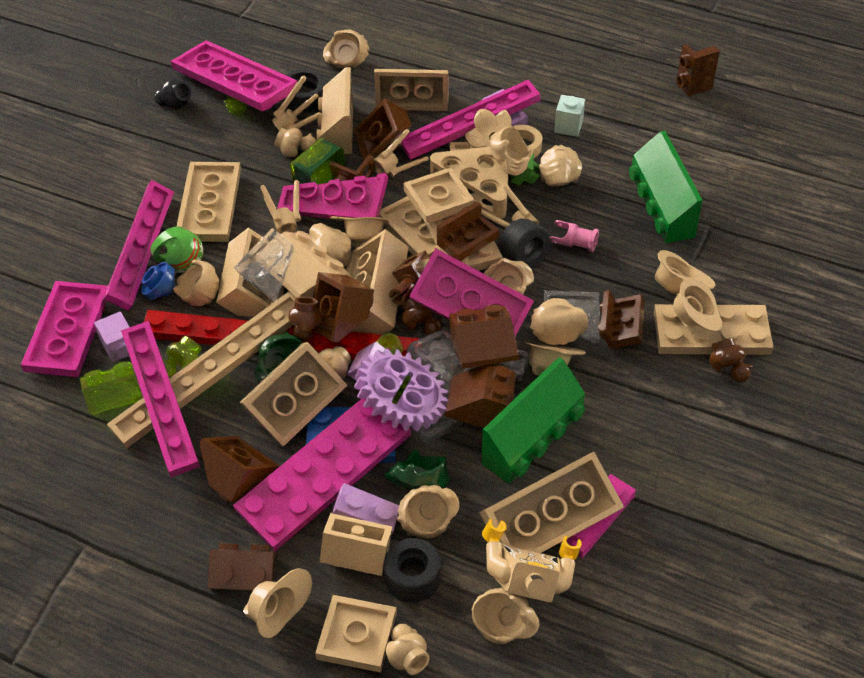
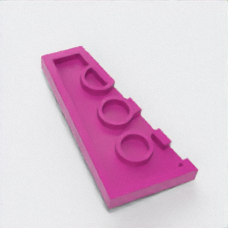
M386 173L377 174V177L370 178L358 176L354 177V180L347 181L335 179L329 180V183L316 184L315 182L299 184L300 216L330 219L332 216L346 218L379 217L388 176ZM294 185L283 186L277 209L285 207L293 212Z

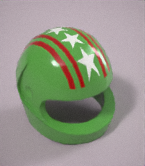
M172 227L161 233L154 240L150 249L155 261L168 263L175 269V273L183 274L191 265H194L192 263L193 260L202 261L204 255V247L200 238L195 233L182 227ZM166 246L167 253L159 254L161 247Z

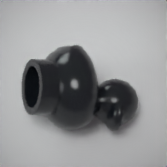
M171 78L165 82L162 89L155 92L154 100L160 105L167 104L171 107H181L190 98L191 88L183 80Z

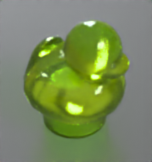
M183 336L179 342L171 343L167 347L166 354L168 359H164L163 363L169 378L175 375L177 371L176 365L184 368L199 357L198 354L202 350L200 345L192 339Z

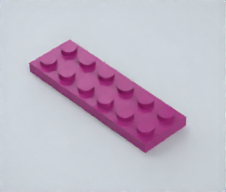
M207 40L171 61L174 70L260 111L268 110L280 100L287 98L297 84V80Z
M361 399L233 505L234 510L275 552L337 499L343 483L350 486L355 484L410 437L411 429L409 428L408 431H405L402 424H398L396 428H393L392 421L390 420L382 423V416L380 414L372 416L371 414L374 409L372 407L364 408L363 404L366 399Z

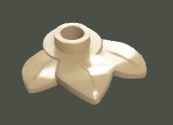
M478 110L474 117L476 128L465 134L466 140L475 148L489 147L490 137L494 133L512 125L511 116L506 110L499 112L496 116L489 110Z

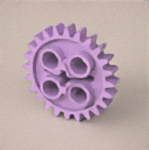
M385 349L383 354L378 350L375 351L373 356L369 354L365 361L363 360L354 378L357 380L354 388L360 390L357 397L366 399L363 407H372L374 410L371 415L376 416L380 414L382 416V423H385L387 420L392 421L393 428H396L398 424H402L405 431H408L411 425L416 431H419L421 426L429 429L431 424L435 425L446 410L448 399L445 397L448 394V390L443 389L445 381L436 380L439 373L429 371L430 364L423 366L420 357L413 360L409 352L406 356H402L398 349L394 355L388 349ZM407 375L411 376V380L398 403L393 404L392 400Z

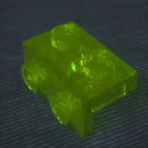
M130 362L118 363L113 366V369L103 372L101 370H93L86 373L85 377L80 378L83 395L91 415L134 403L143 398L133 365Z

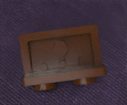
M688 44L682 46L676 83L687 96L713 89L720 54L716 46L695 52Z
M475 202L437 225V245L451 257L462 261L499 238V229L481 215L482 205L479 202Z
M610 290L604 291L603 302H600L602 317L601 322L598 323V332L601 339H605L610 349L642 343L645 301L641 294L614 299Z
M219 543V549H210L207 588L254 590L262 582H274L275 558H278V552H271L270 545L251 544V551L238 550L239 544Z

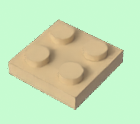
M451 167L404 183V192L426 224L457 214L463 208L474 203L473 197Z
M333 595L316 649V659L381 673L386 656V646L390 641L397 614L396 607Z

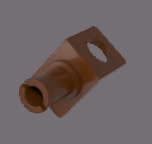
M372 155L366 157L357 171L332 161L329 164L332 178L334 180L339 179L340 181L354 180V177L364 176V171L368 165L366 178L372 177L376 171Z
M426 250L408 257L392 272L399 283L389 293L390 298L396 293L398 294L392 300L393 303L402 305L407 298L409 299L412 290L421 276L415 266L428 254Z

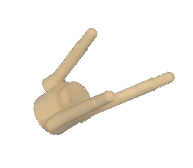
M305 76L300 78L280 108L273 113L276 117L272 121L278 130L281 128L286 130L300 128L321 117V113L318 112L295 124L298 121L296 116L319 97L318 94H314L295 111L292 112L290 109L284 111L306 80Z
M408 129L374 159L377 174L386 173L394 177L401 171L429 160L426 156L396 167L398 159L393 152L409 134Z
M294 181L293 212L285 207L276 209L265 185H261L260 188L273 217L277 233L282 234L285 231L295 232L297 229L296 222L301 220L299 213V181Z
M504 185V190L519 209L513 215L512 221L523 218L539 225V221L524 207L508 185ZM481 211V215L505 228L510 225L508 222L487 211Z

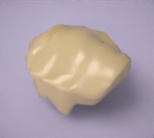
M350 29L334 32V37L324 48L323 57L326 63L332 64L336 68H355L369 55L368 50L370 48L364 35H360L358 32Z
M504 127L490 137L493 157L496 158L497 163L508 174L517 176L527 169L528 162L534 151L533 149L528 150V146L515 127Z
M554 145L540 159L541 181H545L548 186L568 185L570 182L574 184L578 181L582 170V162L579 160L576 151H573L570 147Z
M322 223L314 224L309 230V235L312 237L311 241L325 248L328 251L327 255L340 261L344 265L343 268H345L351 255V239L348 238L346 233L338 229H333Z
M502 258L499 262L491 264L484 272L485 275L524 295L526 286L534 282L532 269L523 261H511Z
M193 260L192 263L194 265H191L184 274L177 278V286L173 288V291L181 297V300L189 303L191 306L210 304L215 299L219 290V278L215 273V267L205 261Z
M553 298L543 302L538 308L533 310L534 314L531 316L530 328L533 329V334L540 341L552 346L558 344L566 345L569 342H573L588 328L586 312L581 308L574 307L567 300L561 298Z
M424 485L418 489L411 490L400 501L397 510L399 516L396 520L400 522L402 529L407 532L408 536L431 539L446 531L450 520L458 513L459 499L451 489H442L437 485Z
M503 587L488 590L483 595L478 596L472 607V623L475 624L482 636L492 643L507 644L515 639L531 638L538 631L539 619L533 608L529 607L527 599L523 596L510 594Z

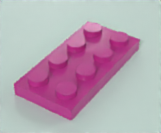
M437 248L433 251L409 296V299L450 320L449 314L457 313L461 309L479 310L494 304L505 306L512 319L515 337L534 302L532 299Z
M55 281L22 360L21 367L23 372L79 377L96 332L94 322L100 320L107 302L103 298L108 286Z

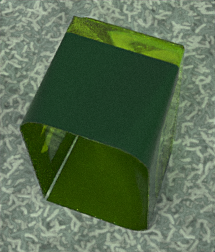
M320 138L290 163L293 183L295 180H298L299 184L312 182L316 184L329 183V180L333 179L329 167L331 160L346 167L344 149Z

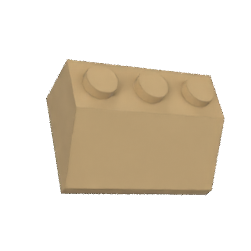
M346 67L323 87V97H318L319 112L322 113L321 117L317 118L318 128H321L317 129V144H322V152L327 154V152H324L326 144L322 142L324 139L343 148L344 154L352 153L353 94L351 67Z
M374 70L376 107L386 98L405 110L448 111V70Z
M247 228L228 244L216 303L237 316H256L281 298L284 293V286L252 257L256 250L269 241L250 228Z
M285 231L256 250L252 255L261 266L296 298H313L318 272L348 275L351 277L340 261L327 255L328 251L325 248L316 245L311 241L312 237L302 231H297V233Z
M306 342L302 343L239 403L259 425L284 446L331 402L347 384L315 349Z

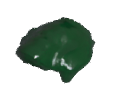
M288 332L268 337L262 343L259 350V364L254 371L256 380L261 383L302 344V340Z
M417 449L411 451L407 460L396 463L394 467H391L385 473V478L388 482H394L398 486L411 490L418 489L424 485H437L443 489L446 488L450 481L446 457L421 456Z

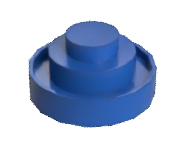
M166 262L149 268L142 279L141 293L150 300L171 294L175 287V269Z

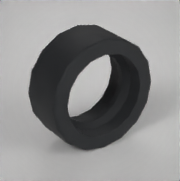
M299 69L286 74V76L297 80V82L302 76H305L306 80L301 87L315 89L309 93H296L287 108L295 111L314 94L323 97L325 80L320 73L309 69ZM318 98L302 112L317 109Z

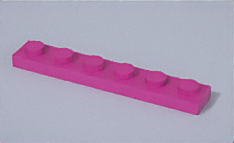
M526 80L410 132L400 142V146L411 160L458 139L468 131L476 128L474 117L478 110H489L495 116L499 112L506 110L511 115L541 101L540 93L529 80Z
M153 180L147 185L103 298L127 311L133 305L151 256V245L159 235L174 191Z
M149 321L121 330L171 478L199 468L200 465Z

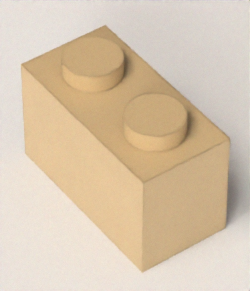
M330 513L323 532L320 563L382 576L384 559L390 546L392 526Z

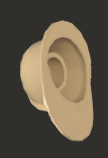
M330 217L334 221L344 223L345 232L348 238L351 239V245L355 248L382 232L383 226L390 222L388 219L380 217Z
M666 250L658 253V259L661 263L655 274V280L668 292L678 295L680 284L686 278H696L709 289L715 287V282L708 275L689 265L680 256Z
M696 278L684 279L680 284V292L674 299L673 305L678 318L687 327L692 328L699 325L708 331H719L722 327V321L711 290Z
M525 342V344L530 346L529 364L532 366V372L538 376L558 357L562 358L568 366L573 355L586 354L584 350L571 347L538 346Z
M298 568L288 572L278 582L265 581L254 588L243 612L246 617L256 623L258 633L262 637L271 638L277 635L285 624L303 607L311 593V575L307 570Z

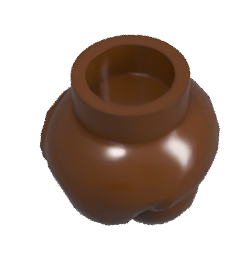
M311 297L296 298L294 306L288 313V320L294 325L293 334L302 341L308 340L312 336L314 327L321 324L323 320L322 313L317 308L318 301Z
M408 299L401 305L404 311L402 322L409 329L414 330L416 325L424 322L423 329L426 335L436 337L441 333V322L443 320L433 318L435 312L411 299Z
M734 337L712 343L713 352L709 358L712 368L717 372H721L722 368L733 365L731 369L732 378L737 382L747 381L751 375L753 365L743 362L746 357V351L742 346L735 343Z

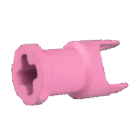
M559 220L554 222L555 225L568 229V232L563 238L550 236V241L568 247L575 245L587 248L592 253L595 251L599 237L598 229L591 231L579 228L574 223Z

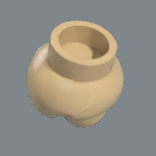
M281 128L274 143L275 147L280 148L282 155L288 158L297 156L299 145L307 153H311L317 148L316 139L311 134L303 137L301 130L298 128H290L288 130Z
M336 346L333 349H325L319 353L341 379L346 377L351 357L344 348Z
M396 625L391 632V639L393 641L389 642L386 646L388 660L395 669L406 670L410 675L418 674L427 666L430 659L426 652V641L417 633L416 629H412L409 625Z

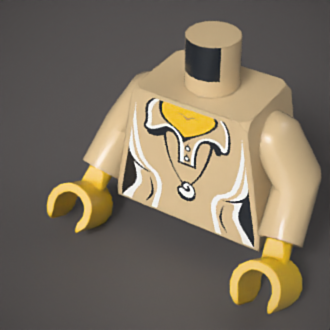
M489 519L482 532L483 538L488 541L486 544L487 571L506 592L552 602L554 594H560L570 588L575 568L574 560L577 558L582 545L580 539H578L576 546H570L566 542L568 536H565L559 550V555L562 558L559 559L554 556L502 545L499 541L506 530V524L504 521H501L496 529L492 525V519Z

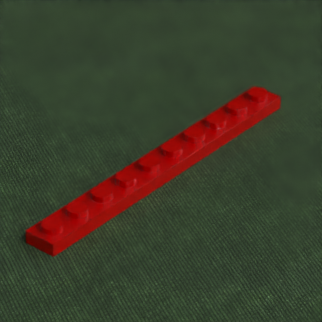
M148 310L144 322L149 321L155 339L216 345L249 320ZM294 325L287 329L285 332L294 335ZM313 330L312 336L308 340L302 341V343L308 342L318 354L325 349H333L336 346H340L349 353L351 360L355 359L360 350L374 342L388 349L393 355L397 349L401 352L402 356H406L409 352L413 360L417 359L420 346L419 338L351 331L339 342H332Z

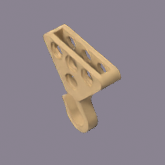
M529 125L513 126L523 139L532 142L531 145H528V150L533 149L534 158L537 157L542 149L541 133ZM490 146L437 152L430 156V174L451 167L463 185L475 192L471 194L474 203L479 202L482 205V210L500 219L506 217L507 193L503 186L508 185V173L497 163ZM449 162L456 163L454 165H448ZM487 199L488 201L493 203V205H485L483 204L482 200Z

